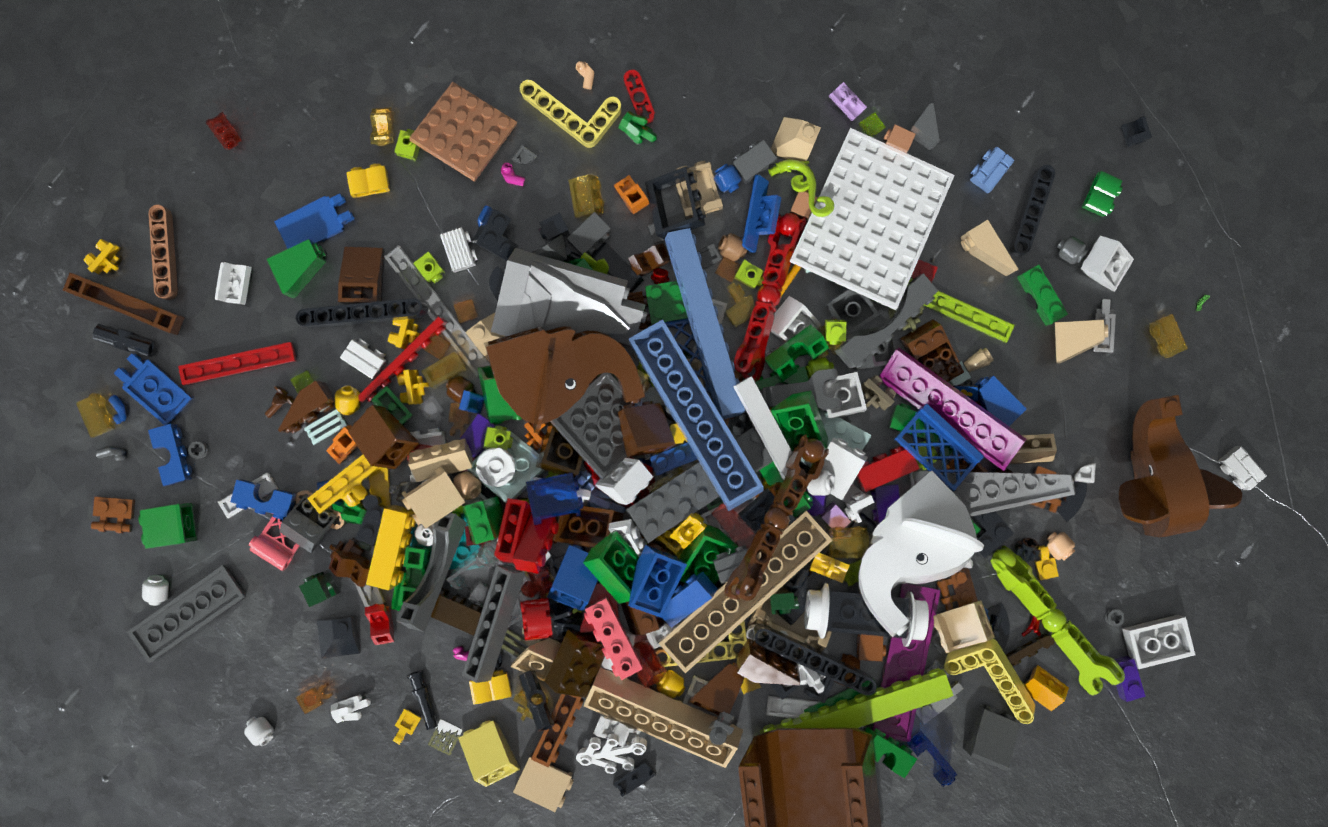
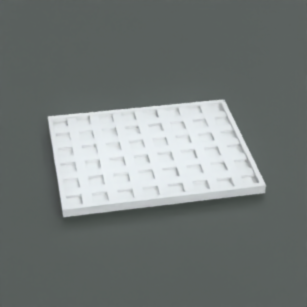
M850 128L819 197H830L834 201V210L825 217H818L811 213L790 262L896 310L955 175ZM816 202L815 207L818 209H822L826 206L825 203Z

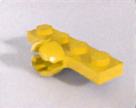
M362 455L307 499L319 514L339 499H343L349 507H354L368 495L367 490L362 485L363 480L379 467L371 466L365 456Z

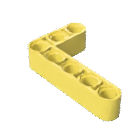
M525 80L520 85L522 97L587 148L594 147L621 113L620 100L616 97H609L589 122L586 123L534 81ZM532 87L534 91L532 94L524 93L525 89ZM542 99L549 100V103L546 106H541L539 104V102ZM616 104L618 108L615 111H610L608 106ZM558 110L564 112V115L560 118L554 116ZM598 119H605L606 123L604 126H598L596 121ZM572 122L579 123V127L575 130L570 129L569 125ZM591 133L594 135V139L586 141L584 139L585 135Z
M745 621L739 624L742 627L739 633H729L728 639L721 641L715 646H723L725 648L723 654H715L714 647L697 663L736 659L739 653L733 650L734 645L741 643L744 646L747 641ZM662 647L655 650L653 660L657 666L668 667L677 665ZM661 652L666 653L668 656L667 660L663 662L659 661L656 657Z
M995 639L947 653L944 669L948 674L958 675L984 666L1016 719L1023 724H1029L1034 720L1035 703Z

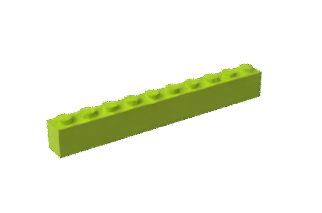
M937 668L923 676H912L910 680L905 682H894L887 688H876V691L871 695L858 694L854 699L848 701L846 699L840 700L836 705L830 707L822 706L816 712H805L800 714L798 718H787L782 720L780 724L766 725L760 730V734L781 728H859L954 695L944 669L940 670Z

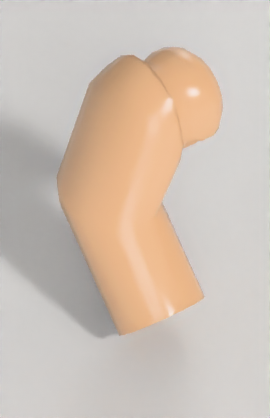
M577 62L576 70L584 77L583 88L592 89L594 70L586 62Z

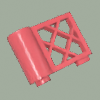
M272 516L262 533L258 537L254 536L250 541V551L281 571H284L300 546L295 544L292 549L286 546L284 538L286 536L280 533L281 536L277 537L267 534L272 526L279 525V529L281 527V519H278V523H274L277 518Z

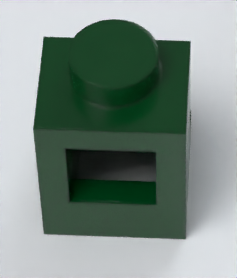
M794 593L773 594L770 597L772 615H776L777 610L780 611V614L791 613V609L799 608L798 597H794Z

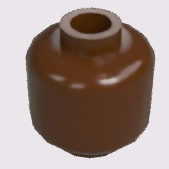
M463 376L451 378L446 384L447 396L459 404L461 403L464 390L475 393L474 384Z

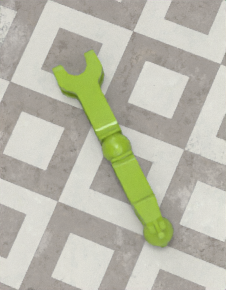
M1003 545L1001 549L996 550L990 561L1002 584L1008 591L1011 590L1020 599L1030 613L1037 617L1038 621L1042 619V624L1046 630L1053 632L1051 636L1056 644L1079 670V682L1090 695H1097L1103 688V682L1100 677L1106 679L1112 685L1122 683L1125 673L1113 658L1099 654L1081 631L1070 620L1067 621L1064 612L1056 609L1057 604L1054 603L1053 598L1035 578L1032 568L1007 546Z

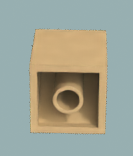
M1104 320L1055 322L1056 362L1062 363L1103 343L1105 338L1108 337V324L1104 325Z

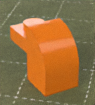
M630 175L614 185L616 191L633 215L649 205L648 198Z
M352 425L345 426L334 437V443L326 450L338 464L343 463L354 450L358 449V446L348 433Z

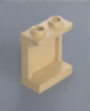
M705 161L695 163V166L689 169L697 175L698 182L696 185L702 196V200H700L701 207H703L705 214L721 210L723 204L713 179L711 163H706ZM686 181L676 184L685 218L689 219L694 216Z
M442 467L435 470V476L409 493L402 492L404 496L402 502L408 510L412 508L415 513L412 517L418 525L422 523L425 529L465 503Z
M981 600L933 616L934 626L941 638V646L945 649L946 653L995 638Z
M531 753L513 793L556 812L557 807L561 808L566 799L563 796L565 790H570L574 779H571L573 773L570 771L566 773L552 765H549V768L531 760L533 755Z

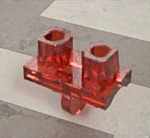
M223 112L219 113L215 118L206 120V124L224 149L230 150L236 147L238 142L242 141Z
M543 566L539 574L527 572L530 581H526L522 585V594L530 598L534 597L535 594L540 595V598H547L546 594L549 593L552 586L551 581L548 579L550 577L548 570Z

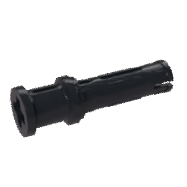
M419 670L408 674L407 679H410L413 688L412 694L418 700L426 730L438 727L427 693L429 687L425 684L422 675L424 672Z

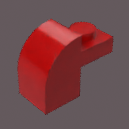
M373 604L372 606L365 607V615L370 622V637L374 644L380 645L394 642V626L389 606Z

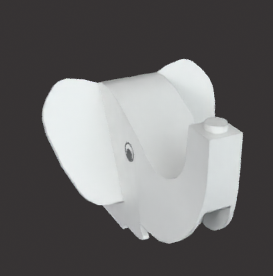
M930 471L892 504L887 510L885 519L875 528L870 542L873 545L867 549L860 565L859 588L861 595L870 612L892 637L896 634L900 636L908 629L906 625L909 620L892 601L891 590L897 584L929 583L954 575L963 568H972L973 561L971 558L974 552L983 550L984 544L977 540L976 531L965 504L933 471Z

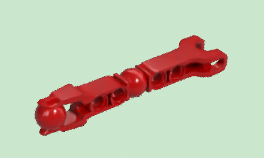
M779 213L775 234L769 235L768 243L771 246V250L763 275V286L757 292L758 301H756V306L752 311L744 341L738 348L734 359L735 370L741 373L745 379L751 377L748 373L752 371L753 367L755 368L756 372L752 376L754 382L758 381L761 377L765 364V350L774 322V312H776L775 306L781 300L780 292H782V287L786 281L791 264L790 259L807 223L805 217L800 219L794 213H786L783 216ZM780 234L793 237L791 243L778 245ZM779 258H783L780 263H776ZM778 276L776 280L771 281L772 277ZM767 311L764 317H760L763 312ZM762 329L761 333L755 336L756 331ZM743 361V368H740V363Z

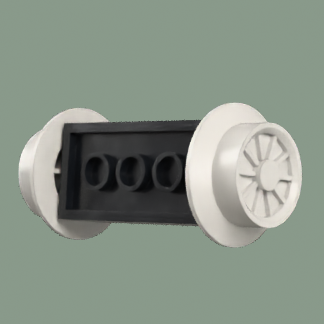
M825 583L820 591L808 590L805 603L804 625L805 629L817 630L821 639L825 637L827 631L902 639L903 646L908 647L912 639L924 640L926 637L929 621L927 601L915 600L913 593L909 591L905 598L891 597L896 607L909 620L906 625L908 629L902 635L896 634L892 637L870 612L861 594L829 591V586Z

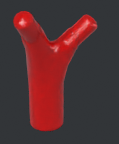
M1032 616L1029 627L1022 633L1023 637L1032 630L1038 636H1041L1037 617Z

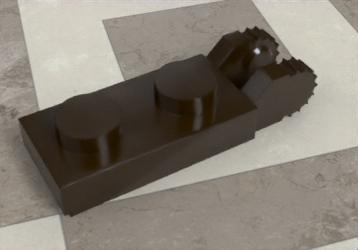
M1042 634L1005 655L1011 665L1015 666L1022 662V658L1036 655L1042 647L1050 648V646L1054 645L1055 640L1051 635Z

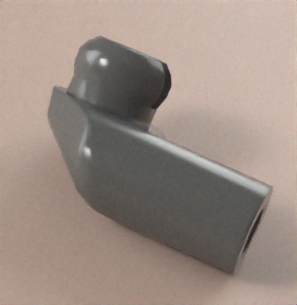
M107 446L97 449L95 452L99 459L115 455L116 461L126 459V452L123 448Z

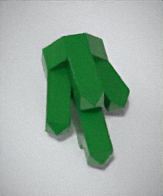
M631 111L625 114L619 124V129L624 131L636 144L642 143L643 137L651 142L657 140V134L653 132V129L645 125L648 122L647 117L636 115Z
M343 500L342 502L336 501L331 505L332 510L341 512V518L346 523L361 525L367 509L361 503L354 507H349Z

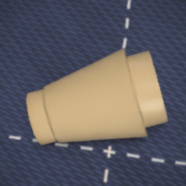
M984 348L983 350L979 349L967 359L964 365L968 372L989 366L994 360L988 349Z

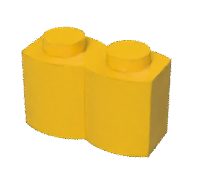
M372 164L367 169L355 167L350 172H347L350 195L353 198L391 191L387 169L385 166H381V164Z
M503 669L494 671L491 681L475 683L472 680L469 681L473 704L504 699L513 695L508 672H503Z

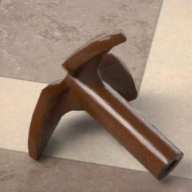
M274 386V389L278 392L273 397L272 406L265 412L268 418H271L283 404L289 403L292 406L295 399L293 396H288V391L284 388Z

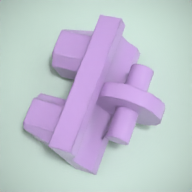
M844 82L829 95L851 121L867 108Z

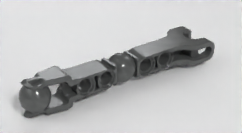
M836 369L816 371L807 382L759 389L768 408L775 407L792 394L811 390L819 410L824 411L843 406L840 398L827 397L822 390L825 382L837 378L838 370ZM665 405L664 412L666 417L669 420L675 422L670 411Z

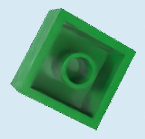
M677 281L645 286L651 325L661 320L670 322L688 318Z

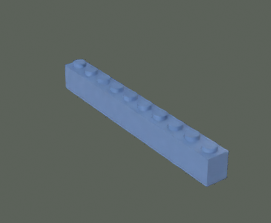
M690 228L668 232L665 243L713 403L722 419L740 416L745 411V408L733 387L740 382L735 378L734 363L729 359V346L727 342H724L723 327L717 319L718 310L715 305L713 306L712 290L707 286V274L701 266V254L696 250V237L691 233Z

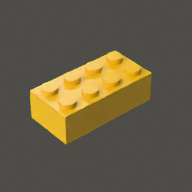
M398 505L384 508L366 585L390 590L402 582L405 550L412 542L413 535L411 534V529L416 525V521L412 517L415 514L412 509L408 510L406 507Z

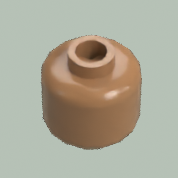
M733 233L723 235L719 241L718 249H720V254L732 261H737L740 257L743 258L747 253V249L742 247L743 238Z

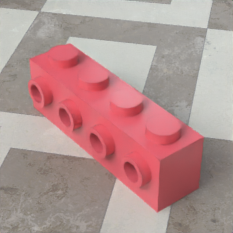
M606 596L587 606L584 616L588 624H593L595 628L593 633L597 641H601L604 645L602 651L606 659H611L613 663L611 668L615 676H620L621 680L642 670L643 665L608 597Z

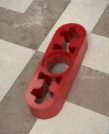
M629 70L624 75V84L636 115H643L641 106L644 105L646 112H651L646 123L649 124L654 120V109L639 72ZM630 75L634 78L637 77L635 83L638 88L634 89L632 82H628ZM635 93H643L645 96L644 100L641 102L635 101Z

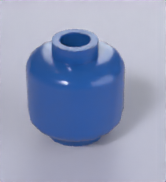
M725 164L714 171L713 179L721 192L729 191L732 193L739 188L738 183L741 182L742 177L734 165L728 166V164Z

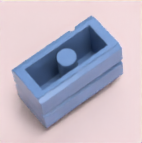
M995 147L993 150L989 149L982 157L985 160L982 165L977 164L971 172L973 176L970 181L986 193L992 191L1014 162L1013 158L1005 154L998 147Z

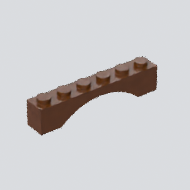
M69 273L63 288L65 292L123 313L175 335H178L185 318L73 273Z

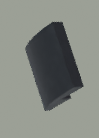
M768 488L739 513L740 518L755 534L758 530L762 529L761 524H765V514L772 508L771 505L774 504L775 495ZM793 514L789 515L790 525L796 520V518L793 516ZM768 532L766 534L767 542L770 540V535Z

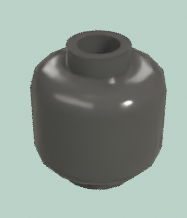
M1074 236L1068 237L1067 240L1063 238L1057 247L1060 249L1059 257L1070 264L1081 263L1088 252L1086 243Z

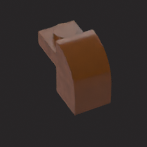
M664 243L654 245L645 252L634 254L628 258L632 270L641 277L671 261Z
M334 550L329 569L335 576L351 578L357 586L365 587L370 570L368 567L370 561L354 553Z

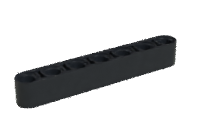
M411 298L307 308L299 310L295 319L300 326L308 328L416 319L427 315L428 305L419 299ZM419 304V311L415 313L414 307ZM401 306L400 313L396 314V308ZM382 307L383 312L378 316V310ZM364 309V315L360 318V311ZM345 311L346 316L344 319H342L341 315ZM327 313L328 318L324 321V314ZM309 314L310 319H309V321L306 323V320H305V319H306V316Z
M862 512L859 515L862 522L857 523L853 521L825 555L847 563L875 530L877 525ZM811 571L804 585L792 592L794 597H798L799 608L791 609V613L780 614L779 610L776 613L790 626L793 625L805 611L808 590L820 591L825 583L828 584L832 579Z
M758 624L753 628V637L760 646L864 695H871L876 691V683L868 673L765 624ZM766 631L767 635L764 638H758L759 632ZM777 640H784L782 646H775ZM795 648L802 649L798 655L792 654ZM813 656L819 657L817 662L810 663V659ZM829 665H836L833 671H827ZM847 673H853L850 679H845ZM870 681L869 686L862 687L863 682Z

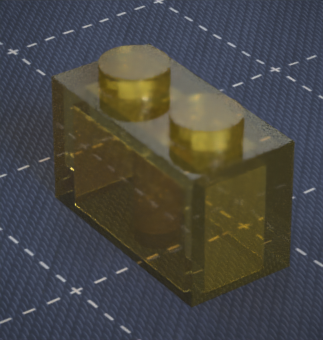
M454 351L421 372L430 387L435 389L466 371L467 367L459 354Z

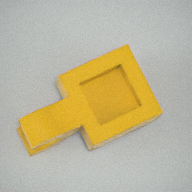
M1039 546L1040 560L1034 561L1038 580L1059 577L1055 558H1049L1048 546Z
M405 708L395 724L399 731L393 741L400 745L406 733L410 735L414 733L422 717Z

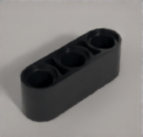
M605 242L591 255L596 261L599 259L606 260L609 266L608 273L611 276L628 280L627 288H630L629 293H632L644 281Z

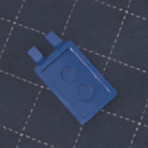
M340 193L331 198L324 196L274 221L287 249L308 239L319 244L343 232V225L355 219L349 210L339 216L335 208L346 203L344 196Z
M132 353L127 358L137 368L132 375L124 368H118L114 372L124 382L122 389L163 425L170 424L193 397L150 359L143 360L136 353Z

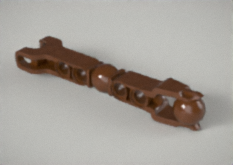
M804 434L801 436L797 448H794L786 462V468L788 469L786 476L774 498V504L771 505L772 508L765 514V524H761L762 529L758 530L742 562L727 581L724 592L728 598L750 601L756 597L762 585L763 573L780 541V535L783 534L782 531L789 525V515L793 514L792 511L798 506L811 480L818 479L825 463L824 459L829 454V449H825L820 440L807 438V435ZM801 457L805 461L813 463L808 473H805V470L799 466ZM794 480H795L796 483H797L796 489L793 488V481H794ZM785 497H786L787 500H788V505H787V506L784 505V499H785ZM767 532L770 535V540L768 542L766 540ZM758 550L761 552V558L759 560L757 559L756 555ZM737 584L736 594H733L732 587ZM750 588V593L746 596L745 593Z

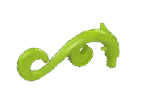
M783 160L768 170L771 176L786 171L791 172V170L801 172L807 180L802 182L804 180L803 175H796L791 180V186L797 192H804L809 189V208L811 212L818 217H825L833 212L835 205L830 197H818L817 202L825 203L826 206L824 208L818 209L814 206L816 179L813 171L807 166L809 161Z

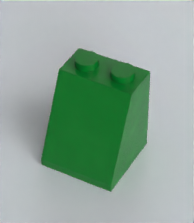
M308 239L268 258L267 261L282 293L288 297L295 298L326 263L324 258L326 253L321 245L319 246L317 242L314 243Z
M491 365L479 367L478 374L486 413L490 423L501 424L505 420L522 419L500 395Z
M498 496L462 506L473 544L483 543L499 537L504 512Z
M192 503L140 510L138 520L143 530L141 540L143 545H145V549L197 541Z

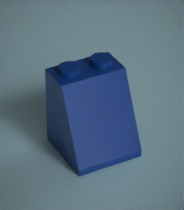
M995 376L981 377L974 383V386H978L979 405L1006 425L1010 426L1026 410Z
M577 545L568 546L547 597L583 612L589 603L598 579L584 565L583 561L588 553L582 547Z

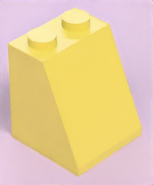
M490 720L483 722L480 725L481 727L475 730L465 731L463 736L458 738L474 781L485 787L520 770L499 724Z

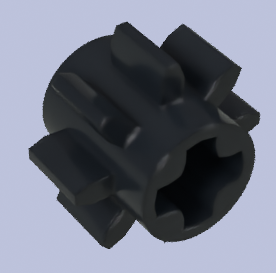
M1023 538L1022 542H1017L1015 547L1017 550L1016 555H1019L1025 562L1033 561L1034 557H1039L1040 545L1032 538Z

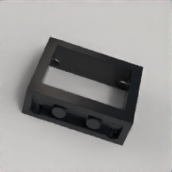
M687 167L645 182L656 235L664 240L668 232L687 228L693 230L705 225L704 218H706V214L700 203L702 196L696 185L698 182L697 175ZM686 181L694 218L668 226L661 190Z

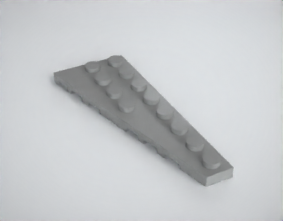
M914 471L909 473L911 487L917 484L930 471ZM970 472L953 493L965 504L971 517L1075 495L1076 491L1072 475ZM947 473L948 481L954 484L956 482V474Z

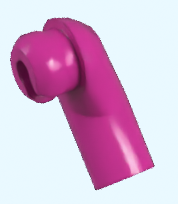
M507 162L504 163L501 168V174L505 181L510 184L524 186L525 177L515 175L512 165Z
M462 646L453 648L455 654L453 656L456 659L467 660L469 651H463Z

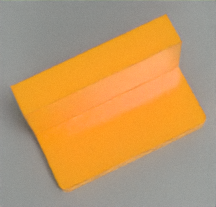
M1039 665L1033 668L1030 679L1023 684L1029 695L1050 711L1066 700L1069 690L1068 686Z

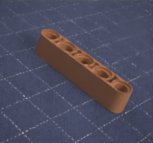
M153 205L149 210L154 292L159 298L173 300L177 296L178 287L172 213L161 205ZM163 210V217L158 219V213ZM164 229L165 235L159 238V232ZM165 248L166 254L161 257L160 252ZM167 267V274L162 276V270ZM168 286L169 292L164 295L163 289Z

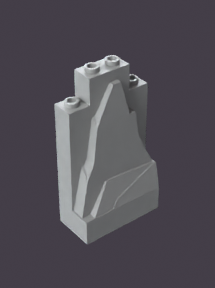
M515 248L507 260L491 332L509 336L539 326L544 330L570 326L571 329L575 330V334L586 330L598 331L610 336L617 342L630 345L629 338L643 331L639 327L641 323H645L648 312H644L645 304L627 300L630 288H627L628 280Z

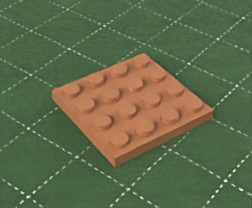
M452 82L410 136V141L475 182L516 127L517 122Z

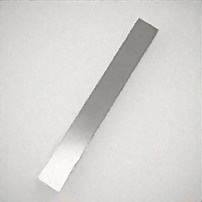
M397 246L384 256L415 298L428 305V315L434 321L439 316L448 322L445 325L446 329L442 333L478 378V368L489 366L490 362L468 337L465 329L419 272L401 246Z

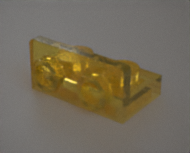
M588 174L569 180L576 218L588 216L594 212L596 214L604 213V202L600 194L601 184L597 176Z
M1173 314L1149 323L1151 327L1150 333L1153 338H1156L1158 351L1164 358H1170L1188 349Z
M92 393L89 395L90 397L77 402L76 405L90 437L95 438L115 428L112 415L107 412L105 407L107 404L104 397L100 394Z
M857 526L853 528L834 527L833 529H828L829 537L833 540L829 543V557L863 558L869 548V534L866 528Z

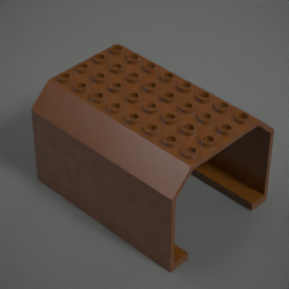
M781 728L753 737L738 766L745 827H881L871 734L857 728Z

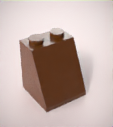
M653 401L643 402L642 406L636 407L635 404H628L623 406V409L618 412L627 458L664 452L675 446L673 435L660 403L653 404Z
M377 405L368 407L360 419L355 421L348 430V433L369 464L375 467L396 469L409 453L420 444L385 407Z
M629 601L620 603L632 634L644 635L661 629L666 623L661 617L630 607L628 605Z
M737 663L728 664L689 699V703L718 716L722 712L730 714L745 678L737 673Z

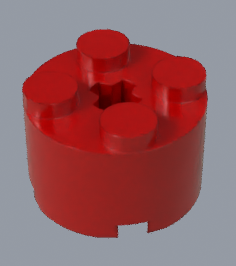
M548 598L520 602L525 640L553 637Z

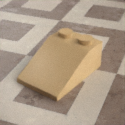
M988 220L960 237L962 240L961 245L965 251H969L971 255L1003 275L1007 276L1018 270Z

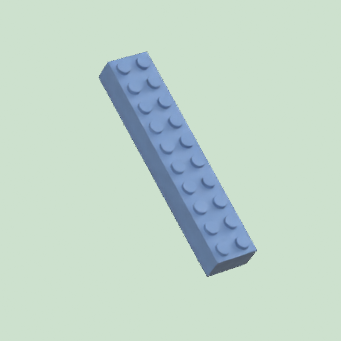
M661 320L629 338L630 346L728 511L763 492L762 483L665 322Z

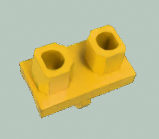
M100 239L95 246L101 251L98 257L93 253H89L84 258V261L89 266L87 269L98 275L102 271L108 273L111 268L117 271L119 267L115 263L119 260V257L116 254L121 248L116 244Z
M415 319L394 320L393 325L400 326L399 334L390 332L388 342L396 345L395 347L406 349L408 343H412L415 337L421 334L417 332L418 325L414 324Z
M404 370L403 374L397 376L399 386L406 385L407 391L400 393L401 403H408L409 405L423 404L422 395H425L424 388L429 387V383H423V378L419 376L418 370Z
M691 513L669 537L676 540L685 549L707 525L703 523L704 518L698 513Z
M818 553L814 557L809 570L843 583L850 565Z

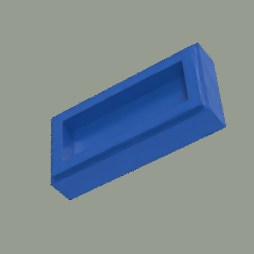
M464 390L459 409L481 414L484 403L483 395Z

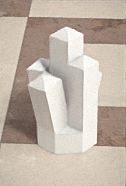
M797 663L799 666L800 685L807 683L809 687H814L818 693L823 692L825 686L820 680L824 679L825 676Z
M359 694L333 703L331 705L332 717L337 723L359 720L362 715L360 711L356 710L371 705V700L369 698L362 700V696Z

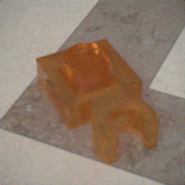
M451 403L449 422H454V426L450 429V436H454L455 430L459 429L461 431L460 437H462L465 433L463 424H469L470 412L460 410L459 403Z
M328 683L321 685L318 691L313 687L296 697L304 714L323 704L321 699H328L333 695V692L325 694L323 691L328 686Z

